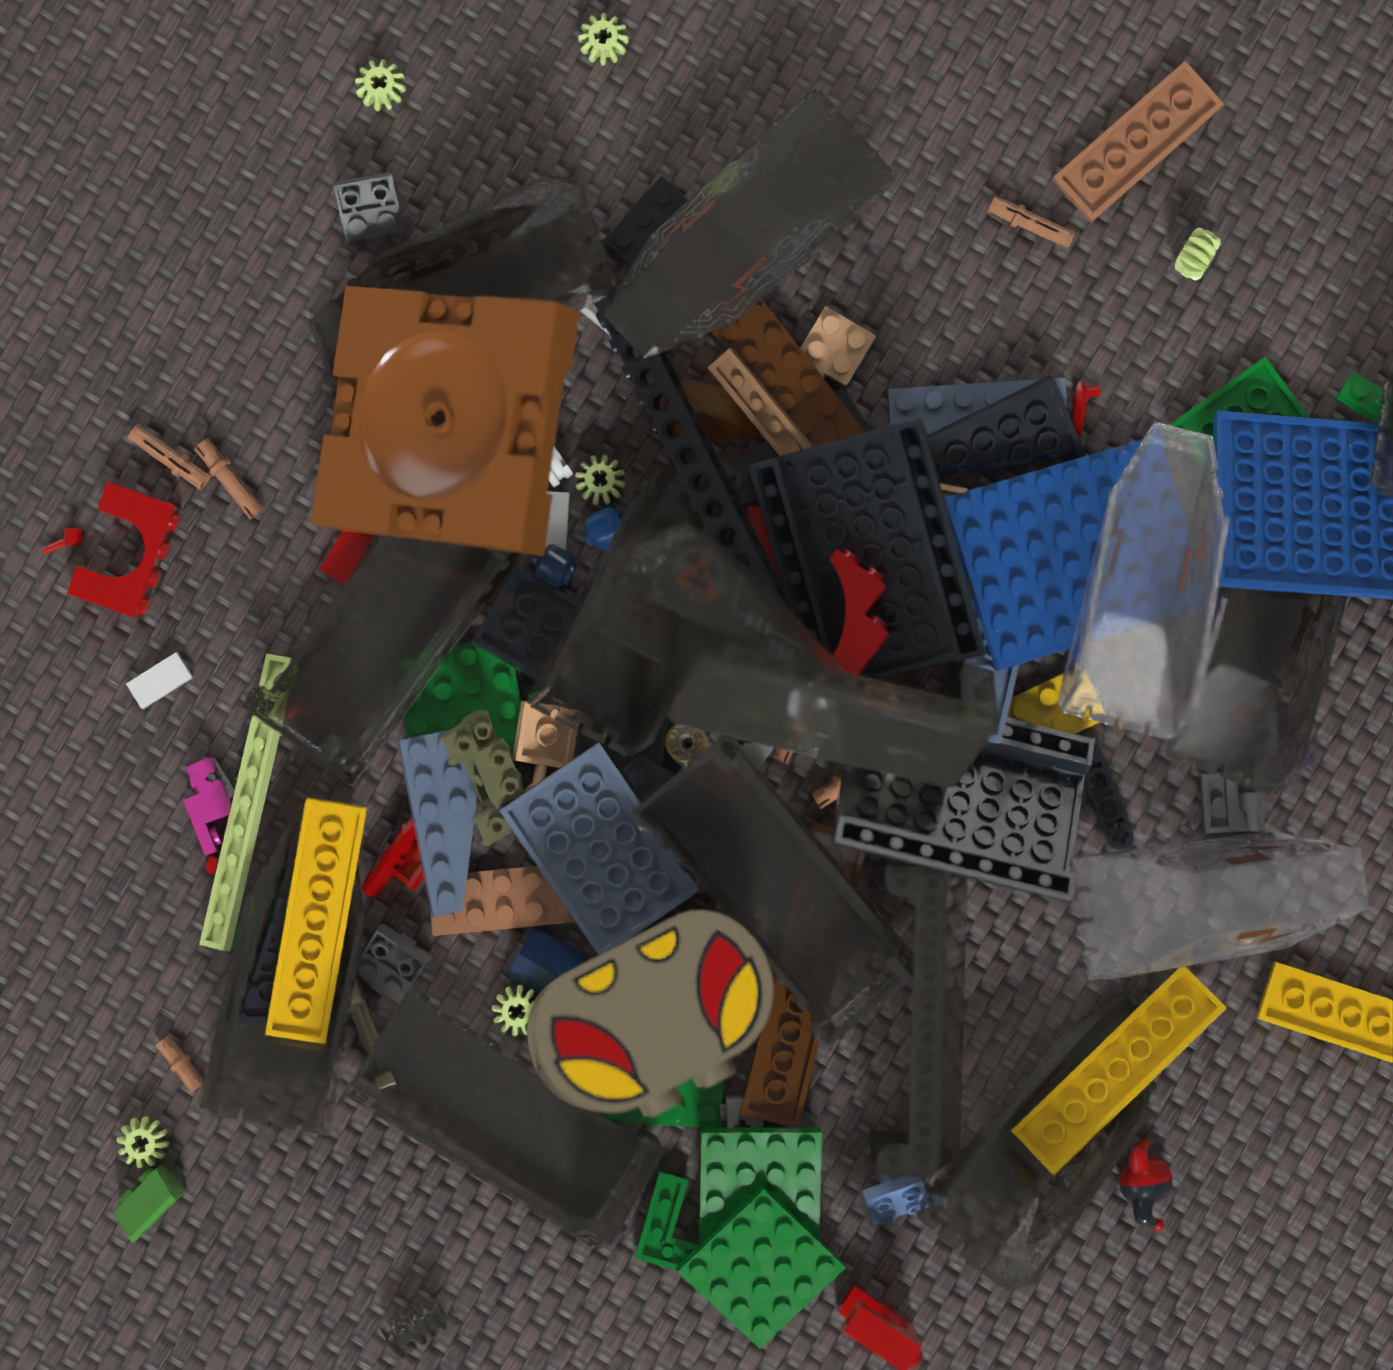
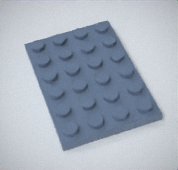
M599 742L499 810L599 956L623 944L700 891Z

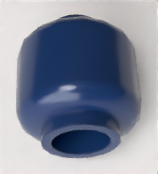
M550 544L546 547L544 556L535 555L531 563L536 566L534 570L535 576L555 588H559L563 584L568 585L578 567L574 563L575 556L555 544Z

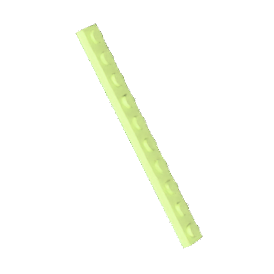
M266 653L199 945L222 951H231L297 660Z

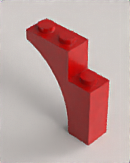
M846 549L843 554L836 550L830 558L841 579L846 600L843 634L833 657L829 661L837 668V671L828 663L821 674L848 693L851 686L854 685L890 634L885 630L888 624L873 614L870 619L866 617L888 588L882 583L885 577L871 567L868 571L864 570L858 565L861 560ZM848 678L852 682L851 686L849 685L850 683L846 681Z

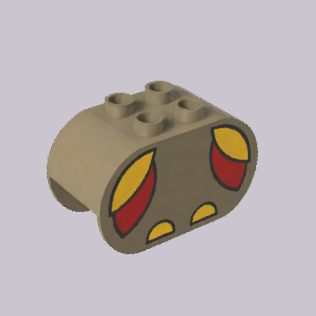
M701 910L679 914L565 973L549 983L539 993L531 1008L527 1025L528 1047L534 1067L541 1080L555 1095L576 1107L593 1111L620 1112L639 1106L644 1117L648 1115L653 1117L683 1101L676 1086L692 1078L697 1088L702 1086L707 1088L737 1072L730 1057L747 1048L757 1038L770 1013L773 982L769 964L755 939L732 919L715 912Z

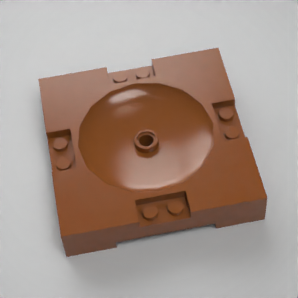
M346 286L333 376L339 377L332 428L330 435L323 436L310 524L339 531L410 538L544 556L553 497L552 494L547 493L564 376L565 373H571L580 312L558 302L482 296L469 298L430 295L418 291Z

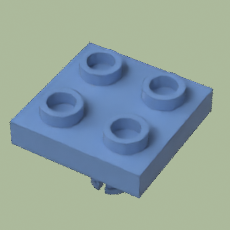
M885 1162L889 1174H886L883 1164L877 1166L876 1172L879 1175L881 1184L862 1190L874 1225L879 1223L888 1224L898 1216L907 1213L916 1214L925 1207L930 1206L919 1171L898 1178L893 1162Z

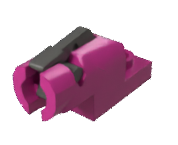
M214 757L201 760L186 767L192 792L195 791L197 795L183 801L205 856L221 851L219 845L222 843L220 832L216 826L212 828L211 822L229 816L232 805L231 798L235 792V788L225 771Z

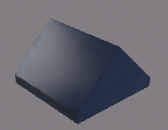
M534 926L505 977L518 985H523V988L527 990L533 989L534 994L538 996L549 983L581 966L586 954L540 927Z

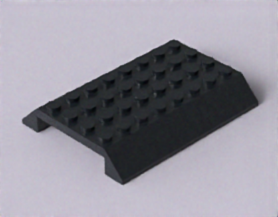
M922 418L889 425L748 465L781 584L793 605L789 612L794 622L793 626L798 644H800L803 650L802 659L813 697L841 691L842 689L838 686L833 688L832 682L821 674L828 662L816 651L820 649L815 643H812L813 641L810 640L805 632L803 633L795 625L796 622L794 620L797 619L827 653L823 655L830 661L840 643L846 617L844 588L836 568L830 561L831 556L836 550L842 554L846 549L861 560L858 565L864 570L868 571L871 567L883 575L885 579L882 583L888 587L866 617L870 619L874 614L888 624L885 630L890 636L854 684L955 659L956 662L987 654Z
M865 681L851 726L832 827L833 844L1072 903L1077 874L1071 871L1084 779L1092 766L1096 739L1007 717L1001 743H992L969 736L967 707Z

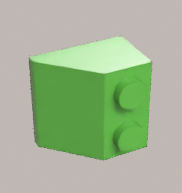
M160 1165L155 1170L149 1167L138 1179L141 1185L134 1192L129 1188L117 1200L120 1206L114 1214L127 1237L133 1243L146 1233L187 1190L163 1165Z

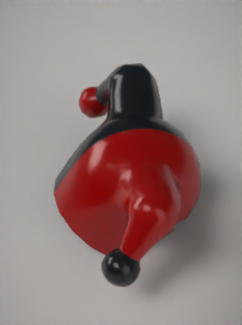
M1147 1132L1144 1133L1141 1141L1132 1146L1129 1162L1122 1167L1118 1184L1124 1198L1132 1203L1135 1222L1141 1226L1153 1228L1155 1231H1161L1164 1228V1222L1159 1218L1154 1219L1152 1214L1153 1205L1169 1195L1172 1189L1173 1177L1171 1170L1159 1157L1147 1156L1148 1146L1154 1144L1156 1139L1153 1133Z

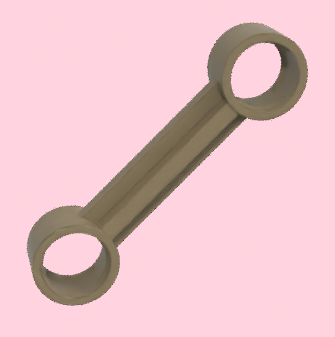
M355 978V981H353V991L350 992L352 981L345 982V995L344 983L339 987L345 1005L346 1001L347 1006L350 1004L349 1012H351L372 1065L378 1089L382 1095H386L400 1089V1083L397 1075L394 1076L392 1074L395 1072L394 1067L387 1057L367 1007V1000L359 980Z

